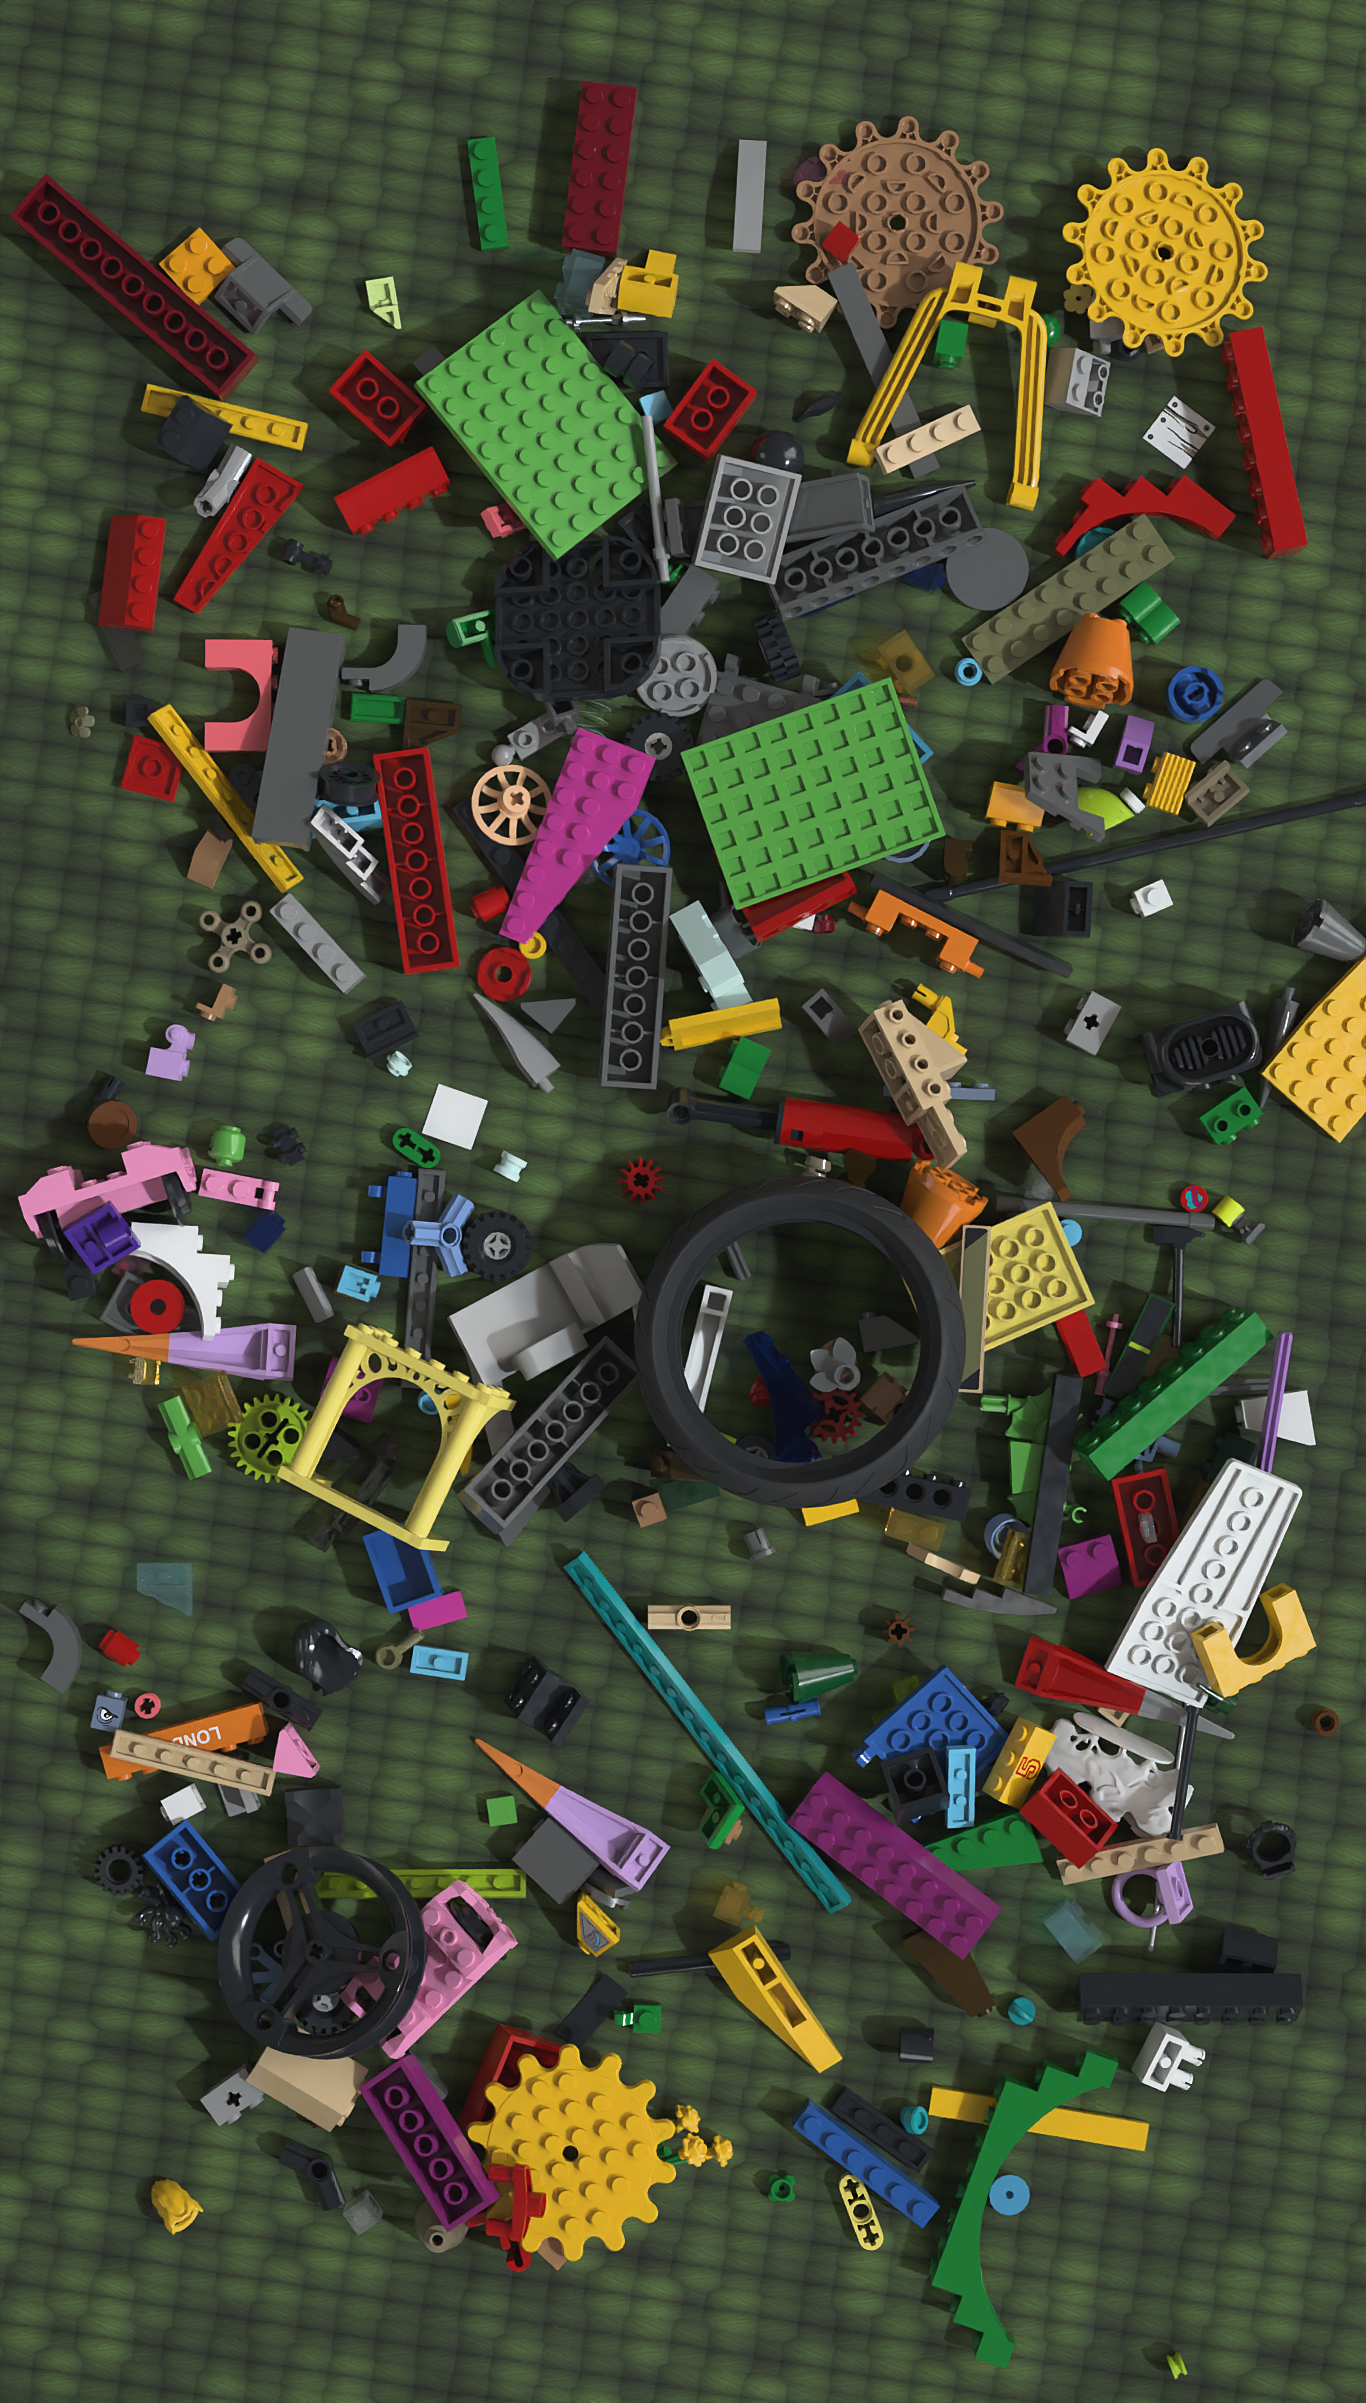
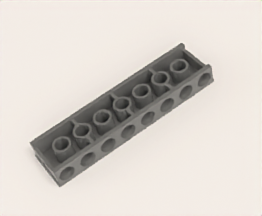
M962 484L874 519L875 532L863 534L854 531L837 534L782 555L775 584L767 582L765 584L783 622L987 542L983 526H981L967 495L965 485Z
M289 627L251 836L255 844L266 843L310 851L313 832L308 823L317 812L319 801L318 789L322 784L320 769L325 766L346 649L344 635Z

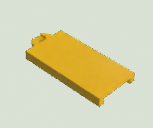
M774 998L669 1020L670 1026L660 1030V1043L662 1046H674L676 1051L781 1029L778 999Z

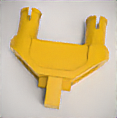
M920 983L916 990L924 994L925 997L915 991L911 998L932 1010V1016L926 1026L965 1055L967 1049L956 1043L959 1036L954 1034L955 1027L951 999L946 995L940 997Z

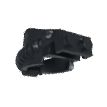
M1271 1820L1260 1823V1828H1256L1255 1831L1251 1832L1252 1834L1248 1836L1245 1844L1246 1854L1254 1862V1867L1260 1869L1264 1880H1273L1278 1876L1290 1875L1292 1872H1295L1292 1860L1295 1857L1294 1850L1297 1838L1294 1830L1283 1823H1272ZM1274 1831L1284 1835L1283 1844L1277 1851L1265 1854L1256 1850L1257 1843L1264 1836V1833Z

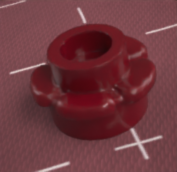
M831 915L815 916L813 934L834 933L837 921L832 920Z

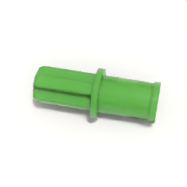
M1007 1394L1006 1397L982 1395L979 1405L982 1411L1004 1412L1005 1416H1009L1012 1412L1022 1408L1027 1398L1011 1397V1394Z

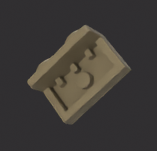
M1226 760L1220 765L1215 764L1208 770L1207 776L1200 782L1196 781L1191 784L1184 795L1186 806L1207 827L1211 826L1250 792L1249 787L1230 769V764Z

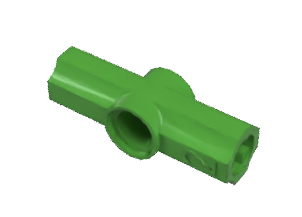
M176 1396L158 1404L163 1420L169 1430L167 1433L175 1453L179 1454L189 1479L192 1480L213 1471L202 1447L201 1434L195 1422L191 1421L181 1396Z

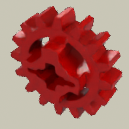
M836 1388L830 1392L822 1391L820 1395L815 1392L812 1393L815 1400L814 1402H806L811 1411L804 1412V1416L811 1417V1420L806 1425L807 1427H815L812 1432L813 1436L821 1433L822 1442L831 1437L832 1443L836 1444L838 1437H841L846 1442V1434L856 1435L853 1428L854 1426H862L857 1417L864 1416V1412L857 1411L862 1402L853 1401L856 1396L855 1392L847 1395V1390L837 1391ZM832 1396H840L846 1399L848 1403L842 1405L836 1403ZM823 1400L825 1404L822 1413L816 1416V1408ZM834 1407L836 1410H843L841 1411L842 1413L838 1414L839 1419L837 1421H834L832 1418L827 1419L826 1415L830 1413L829 1408ZM852 1412L851 1422L845 1428L843 1424L846 1415ZM827 1423L834 1426L836 1432L826 1431L820 1425Z

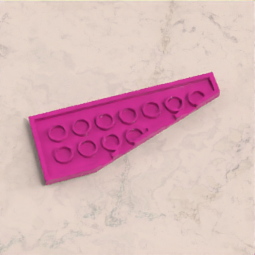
M578 727L499 932L500 935L523 944L528 943L553 909L560 904L571 887L578 882L600 855L607 843L636 811L656 757Z

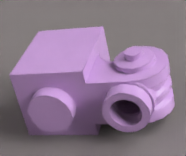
M174 1024L166 1031V1038L172 1043L170 1048L163 1050L151 1047L146 1069L147 1075L182 1081V1076H187L190 1061L186 1060L187 1049L192 1050L195 1033L188 1032L184 1026Z

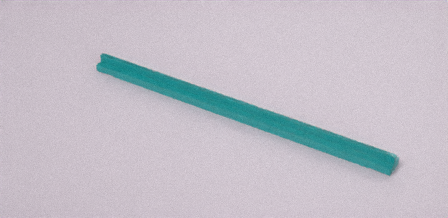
M583 1551L575 1559L567 1563L563 1568L577 1583L589 1602L807 1885L816 1893L828 1912L832 1914L846 1907L851 1902V1897L846 1889H844V1886L835 1878V1875H833L829 1867L823 1862V1859L808 1843L804 1835L787 1823L790 1818L785 1813V1810H783L779 1802L773 1797V1794L758 1778V1775H756L746 1759L735 1748V1745L729 1740L723 1729L714 1721V1718L708 1713L700 1699L691 1691V1688L685 1683L679 1672L664 1656V1653H662L656 1642L641 1626V1623L635 1618L629 1607L620 1599V1596H618L612 1585L606 1580V1577L591 1561L589 1555Z

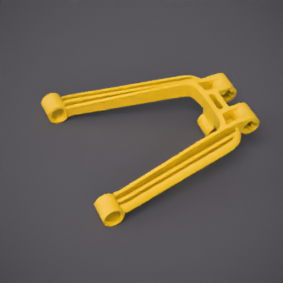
M956 261L949 287H939L930 291L920 302L857 429L855 439L852 438L846 463L873 469L876 457L872 450L879 447L880 441L942 317L949 311L969 312L968 322L995 328L996 322L999 320L1015 327L1020 333L1014 468L1006 505L1033 511L1039 491L1037 485L1040 469L1047 349L1045 322L1037 312L1031 309L1037 282L1010 275L1003 300L977 293L983 272L982 267Z

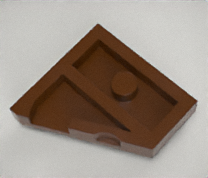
M1001 830L999 836L998 882L1051 887L1052 876L1050 873L1047 874L1042 864L1043 859L1039 851L1034 848V842L1028 832Z

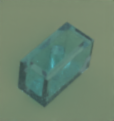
M1065 1897L1041 1916V1920L1078 1965L1103 1945L1099 1938L1102 1933L1093 1921L1088 1924L1084 1920L1082 1915L1085 1912L1076 1900L1071 1903Z

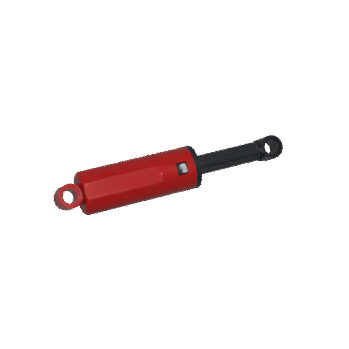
M678 1087L669 1095L667 1117L672 1123L677 1125H685L694 1119L774 1130L773 1144L838 1154H845L847 1149L853 1148L871 1155L874 1159L909 1163L912 1152L917 1158L924 1161L935 1159L927 1142H924L926 1140L919 1126L916 1127V1123L907 1126L901 1113L780 1096L778 1109L697 1098L692 1090L685 1087Z

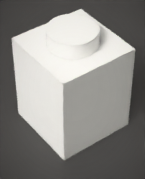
M193 1783L161 1800L163 1806L160 1807L167 1822L171 1820L172 1824L175 1825L206 1808V1805Z

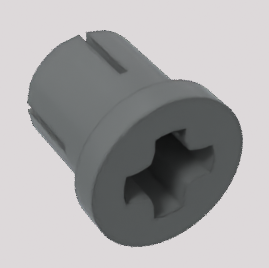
M763 1528L743 1536L751 1555L749 1557L751 1563L776 1552L774 1547L771 1548Z

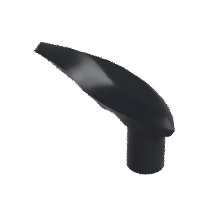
M836 391L832 394L823 395L809 403L796 417L797 423L806 418L820 416L830 411L837 403L843 400L842 392Z

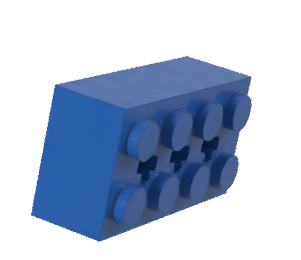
M185 1819L140 1857L210 1941H214L220 1936L227 1910L242 1886L187 1819ZM176 1853L186 1854L187 1858L184 1859L186 1861L185 1865H177L175 1863ZM194 1874L203 1875L204 1879L202 1882L204 1884L202 1887L192 1884L194 1880L192 1876ZM211 1895L221 1897L222 1900L219 1901L221 1906L219 1908L217 1906H210Z

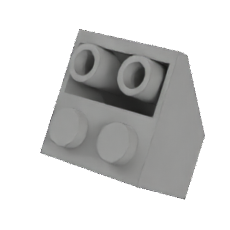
M1051 348L1044 383L1043 404L1061 411L1101 417L1110 362L1078 348Z

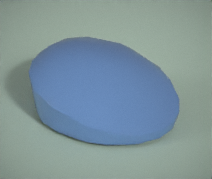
M1004 1513L993 1517L988 1522L985 1528L984 1539L988 1550L995 1558L1002 1562L1014 1564L1026 1556L1030 1533L1026 1526L1014 1515Z

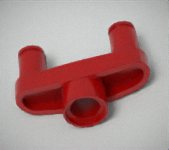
M491 2163L488 2179L490 2181L509 2182L514 2186L512 2221L489 2218L486 2224V2235L507 2237L511 2241L523 2242L531 2217L543 2218L545 2214L546 2194L533 2191L531 2171L527 2164L515 2163L514 2166Z

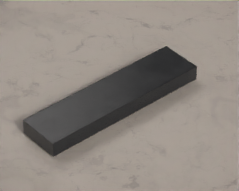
M847 2086L842 2089L829 2107L833 2113L918 2174L935 2152L932 2147L915 2135L908 2133L904 2127Z

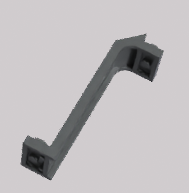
M856 472L800 483L785 544L854 531L863 534L875 532L869 477ZM677 498L665 500L663 517L667 524L668 535L666 543L671 559L692 558L706 500L693 502Z

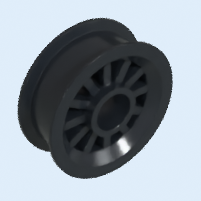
M334 762L320 769L323 785L319 787L318 794L325 801L341 806L360 807L371 805L379 799V793L375 789L376 783L381 779V775L376 769L355 762Z

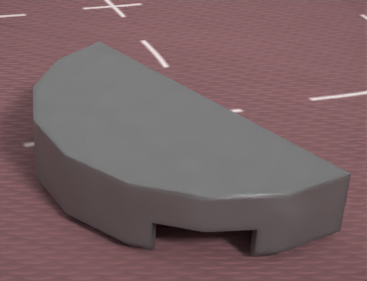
M585 1880L579 1887L581 1892L590 1894V1898L611 1908L617 1906L621 1910H626L631 1902L630 1899L624 1896L613 1899L588 1880Z

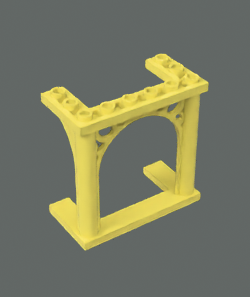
M359 1323L358 1327L348 1325L344 1335L349 1337V1340L289 1466H281L277 1476L417 1549L446 1551L450 1541L432 1533L430 1529L478 1433L497 1412L501 1410L512 1411L516 1401L508 1398L510 1393L502 1388L493 1387L488 1384L484 1385L479 1382L475 1386L468 1382L470 1377L455 1370L453 1374L445 1371L446 1365L431 1358L427 1362L420 1358L422 1353L410 1347H406L405 1350L397 1347L399 1343L391 1338L393 1334L384 1329L375 1328L370 1325L366 1326L362 1323ZM373 1353H376L381 1359L382 1366L378 1373H374L369 1367V1357ZM389 1360L393 1365L397 1363L398 1367L395 1371H391L388 1368ZM360 1366L363 1372L366 1374L363 1379L357 1378L359 1373L362 1372L359 1371ZM416 1372H418L420 1375L418 1380L414 1379V1374ZM382 1378H402L421 1387L435 1403L442 1424V1439L439 1452L404 1525L331 1488L333 1481L314 1472L349 1399L361 1387ZM437 1384H439L438 1387L442 1389L447 1387L450 1388L445 1390L440 1395L435 1392V1386ZM453 1394L459 1395L461 1397L460 1405L453 1410H447L444 1407L445 1399ZM459 1415L458 1420L454 1419V1425L451 1426L448 1422L449 1417Z

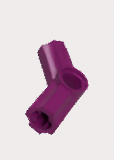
M1044 706L1043 741L1032 752L1051 754L1047 749V744L1050 741H1057L1061 745L1060 755H1065L1068 749V706ZM1022 760L1015 767L1024 778V762Z

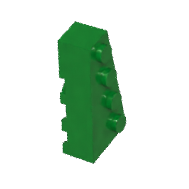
M1012 1808L974 1822V1827H960L920 1842V1845L954 1871L1044 1862L1031 1825L1025 1816L1019 1812L1020 1809Z

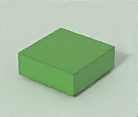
M514 1794L486 1799L490 1827L518 1822Z

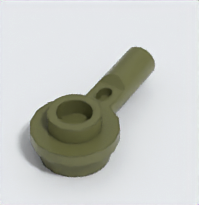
M417 1629L397 1644L393 1642L381 1644L375 1653L378 1665L384 1669L396 1668L402 1661V1653L425 1638L423 1632Z

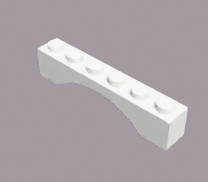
M709 1284L705 1285L684 1371L690 1392L702 1413L733 1293L732 1290Z

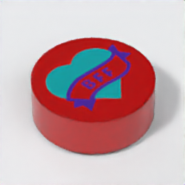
M1198 1185L1187 1186L1180 1194V1204L1188 1212H1200L1208 1203L1207 1192Z

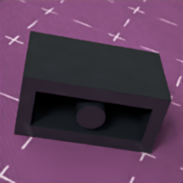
M1224 1927L1217 1945L1216 1969L1231 1973H1274L1277 1966L1278 1939L1263 1934L1242 1931L1237 1928Z

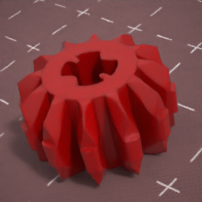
M638 1157V1167L635 1168L633 1162L629 1160L627 1165L632 1171L620 1170V1173L628 1176V1179H620L618 1184L628 1183L629 1187L623 1189L621 1193L625 1195L632 1190L633 1194L630 1197V1201L634 1202L637 1194H640V1202L644 1204L646 1193H648L651 1200L656 1199L651 1191L653 1188L658 1192H662L663 1188L655 1185V1181L662 1182L665 1180V1177L654 1176L655 1173L661 1170V1167L657 1166L651 1171L649 1168L653 1164L652 1159L647 1161L646 1167H642V1157ZM637 1173H640L642 1176L648 1175L649 1181L646 1182L649 1184L647 1187L635 1186L634 1180L637 1179L634 1176Z

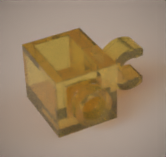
M733 1880L732 1883L725 1881L713 1909V1916L738 1927L743 1916L760 1923L764 1916V1910L748 1904L751 1898V1892L747 1890L748 1886Z

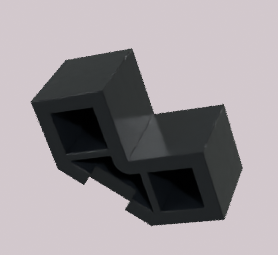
M76 1252L63 1274L70 1301L101 1294L97 1274L94 1275L79 1253Z

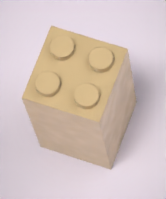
M297 2026L298 2032L309 2034L308 2032ZM266 2046L247 2077L246 2082L331 2132L335 2125L341 2127L345 2119L348 2118L355 2106L354 2102L361 2095L358 2088L368 2082L365 2076L369 2069L349 2057L334 2060L311 2059L282 2053Z

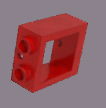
M1084 1309L1055 1321L1077 1376L1082 1378L1107 1368Z

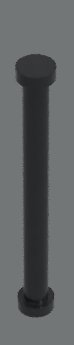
M1186 1705L1185 1711H1188L1171 1828L1170 1833L1166 1835L1168 1839L1183 1841L1184 1835H1181L1194 1743L1199 1713L1202 1714L1203 1708Z

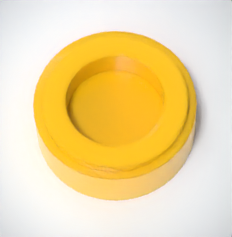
M538 932L533 935L527 944L519 942L520 952L528 959L540 958L547 948L545 938Z

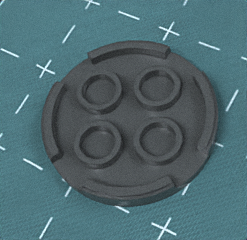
M983 528L987 542L949 556L946 562V580L951 592L963 604L977 611H996L1010 605L1021 594L1028 578V559L1023 547L1013 536L995 528Z

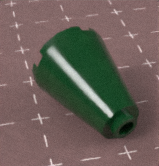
M782 1651L783 1656H780L779 1659L782 1685L786 1684L789 1692L785 1693V1696L791 1706L799 1705L850 1683L854 1680V1675L858 1674L857 1662L855 1659H851L849 1654Z

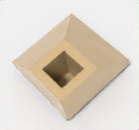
M816 285L777 287L774 291L773 304L776 305L775 309L785 317L789 318L791 315L799 320L798 325L810 333L813 330L818 334L820 333L838 303L837 299Z

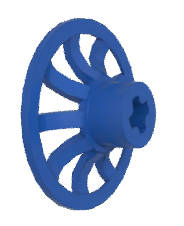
M636 809L632 814L645 818L636 833H631L628 818L623 824L624 834L619 835L617 833L612 837L615 840L614 844H607L602 851L613 852L614 856L600 867L596 860L591 864L596 875L611 887L613 880L603 872L618 861L625 864L641 865L640 861L644 859L657 866H667L670 856L668 834L659 820L646 811ZM652 823L658 829L661 836L643 841L641 837L649 824ZM663 843L664 852L662 860L645 852V848Z

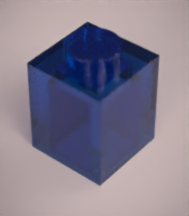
M264 1211L244 1234V1237L263 1254H267L288 1230L284 1225L286 1220L276 1211L272 1213Z

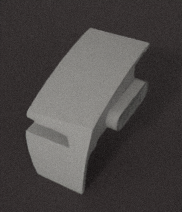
M595 1243L582 1246L550 1261L513 1283L447 1317L480 1383L493 1385L521 1370L524 1378L528 1381L588 1348L589 1344L583 1335L639 1303L644 1286L620 1244Z

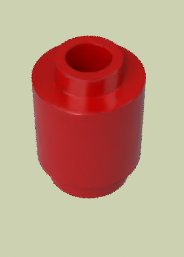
M503 885L497 888L493 886L473 896L474 903L470 904V907L476 919L482 917L485 922L507 911L511 900Z
M110 1629L99 1645V1648L104 1650L103 1654L123 1668L128 1664L133 1666L141 1655V1652L138 1651L140 1645L119 1630L115 1632Z

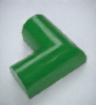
M495 608L449 621L446 627V635L449 643L454 648L480 642L489 669L499 667L494 653V645H496Z
M712 1771L699 1791L711 1810L697 1831L709 1848L719 1849L745 1810V1806L723 1775L717 1771Z

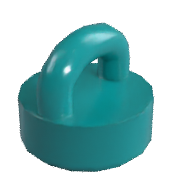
M1018 1996L1010 2001L1008 2014L1014 2023L1025 2025L1033 2021L1035 2007L1029 1998Z
M920 2106L902 2108L900 2119L906 2131L911 2134H922L928 2125L926 2110Z

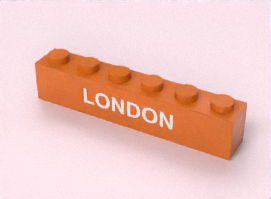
M259 1700L140 1734L210 1752L220 1748L222 1752H227L238 1748L237 1744L248 1741V1745L264 1741L263 1736H266L270 1731L262 1702ZM113 1741L104 1743L99 1747L107 1779L116 1778V1782L131 1778V1773L142 1770L143 1774H148L159 1770L109 1757Z

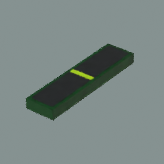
M1149 1291L1102 1390L1103 1392L1120 1400L1133 1395L1173 1311L1174 1302Z

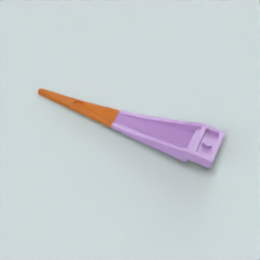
M267 1323L220 1329V1334L215 1333L213 1341H202V1331L139 1336L73 1339L71 1343L77 1346L253 1379L292 1381L296 1325Z
M476 1739L474 1741L488 1757L613 1876H617L636 1892L641 1890L670 1846L649 1830L566 1789L482 1740Z

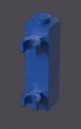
M396 1171L395 1176H389L388 1187L369 1185L368 1196L386 1198L381 1252L363 1250L361 1262L380 1263L379 1275L408 1277L411 1245L405 1244L402 1234L407 1220L414 1221L417 1179L412 1178L411 1172Z

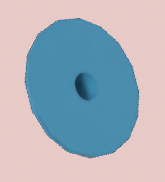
M1011 2174L996 2179L989 2192L990 2203L993 2208L1004 2215H1014L1024 2210L1030 2197L1029 2187L1025 2181L1019 2176Z

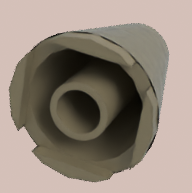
M428 2200L424 2201L416 2212L414 2220L415 2231L423 2244L432 2252L441 2253L457 2246L468 2232L467 2222H464L447 2233Z

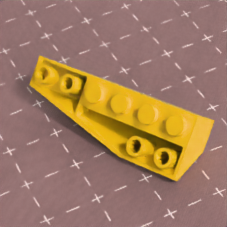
M755 1924L708 1952V1955L737 1999L816 2071L821 2073L843 2059Z

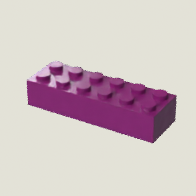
M413 2054L400 2059L358 2088L447 2233L459 2227L502 2197L494 2183L488 2179L486 2170Z

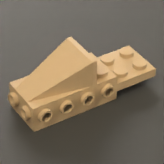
M902 999L894 1003L888 1000L876 1007L877 1010L868 1016L858 1028V1031L906 1125L918 1124L942 1172L951 1168L967 1152L966 1141L963 1135L958 1133L954 1125L952 1113L944 1106L952 1098L950 1095L951 1090L946 1080L952 1078L967 1062L965 1055L907 1011ZM902 1079L907 1081L904 1085L901 1082Z

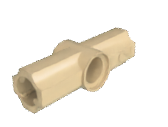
M691 1603L684 1605H648V1629H684L687 1631L695 1629H731V1605H695ZM686 1610L694 1611L697 1614L696 1621L691 1624L683 1622L681 1618L683 1612Z

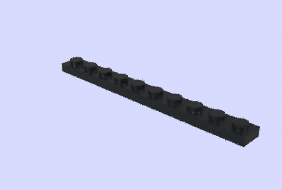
M470 795L452 809L514 895L526 864L513 846L500 844L490 839L481 831L473 817L471 808L472 795ZM479 800L478 806H484ZM489 813L480 814L484 823L489 828L494 819ZM499 827L495 830L494 833L506 837ZM555 907L538 930L603 1020L606 976Z

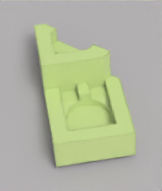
M393 276L366 281L370 309L396 329H401Z

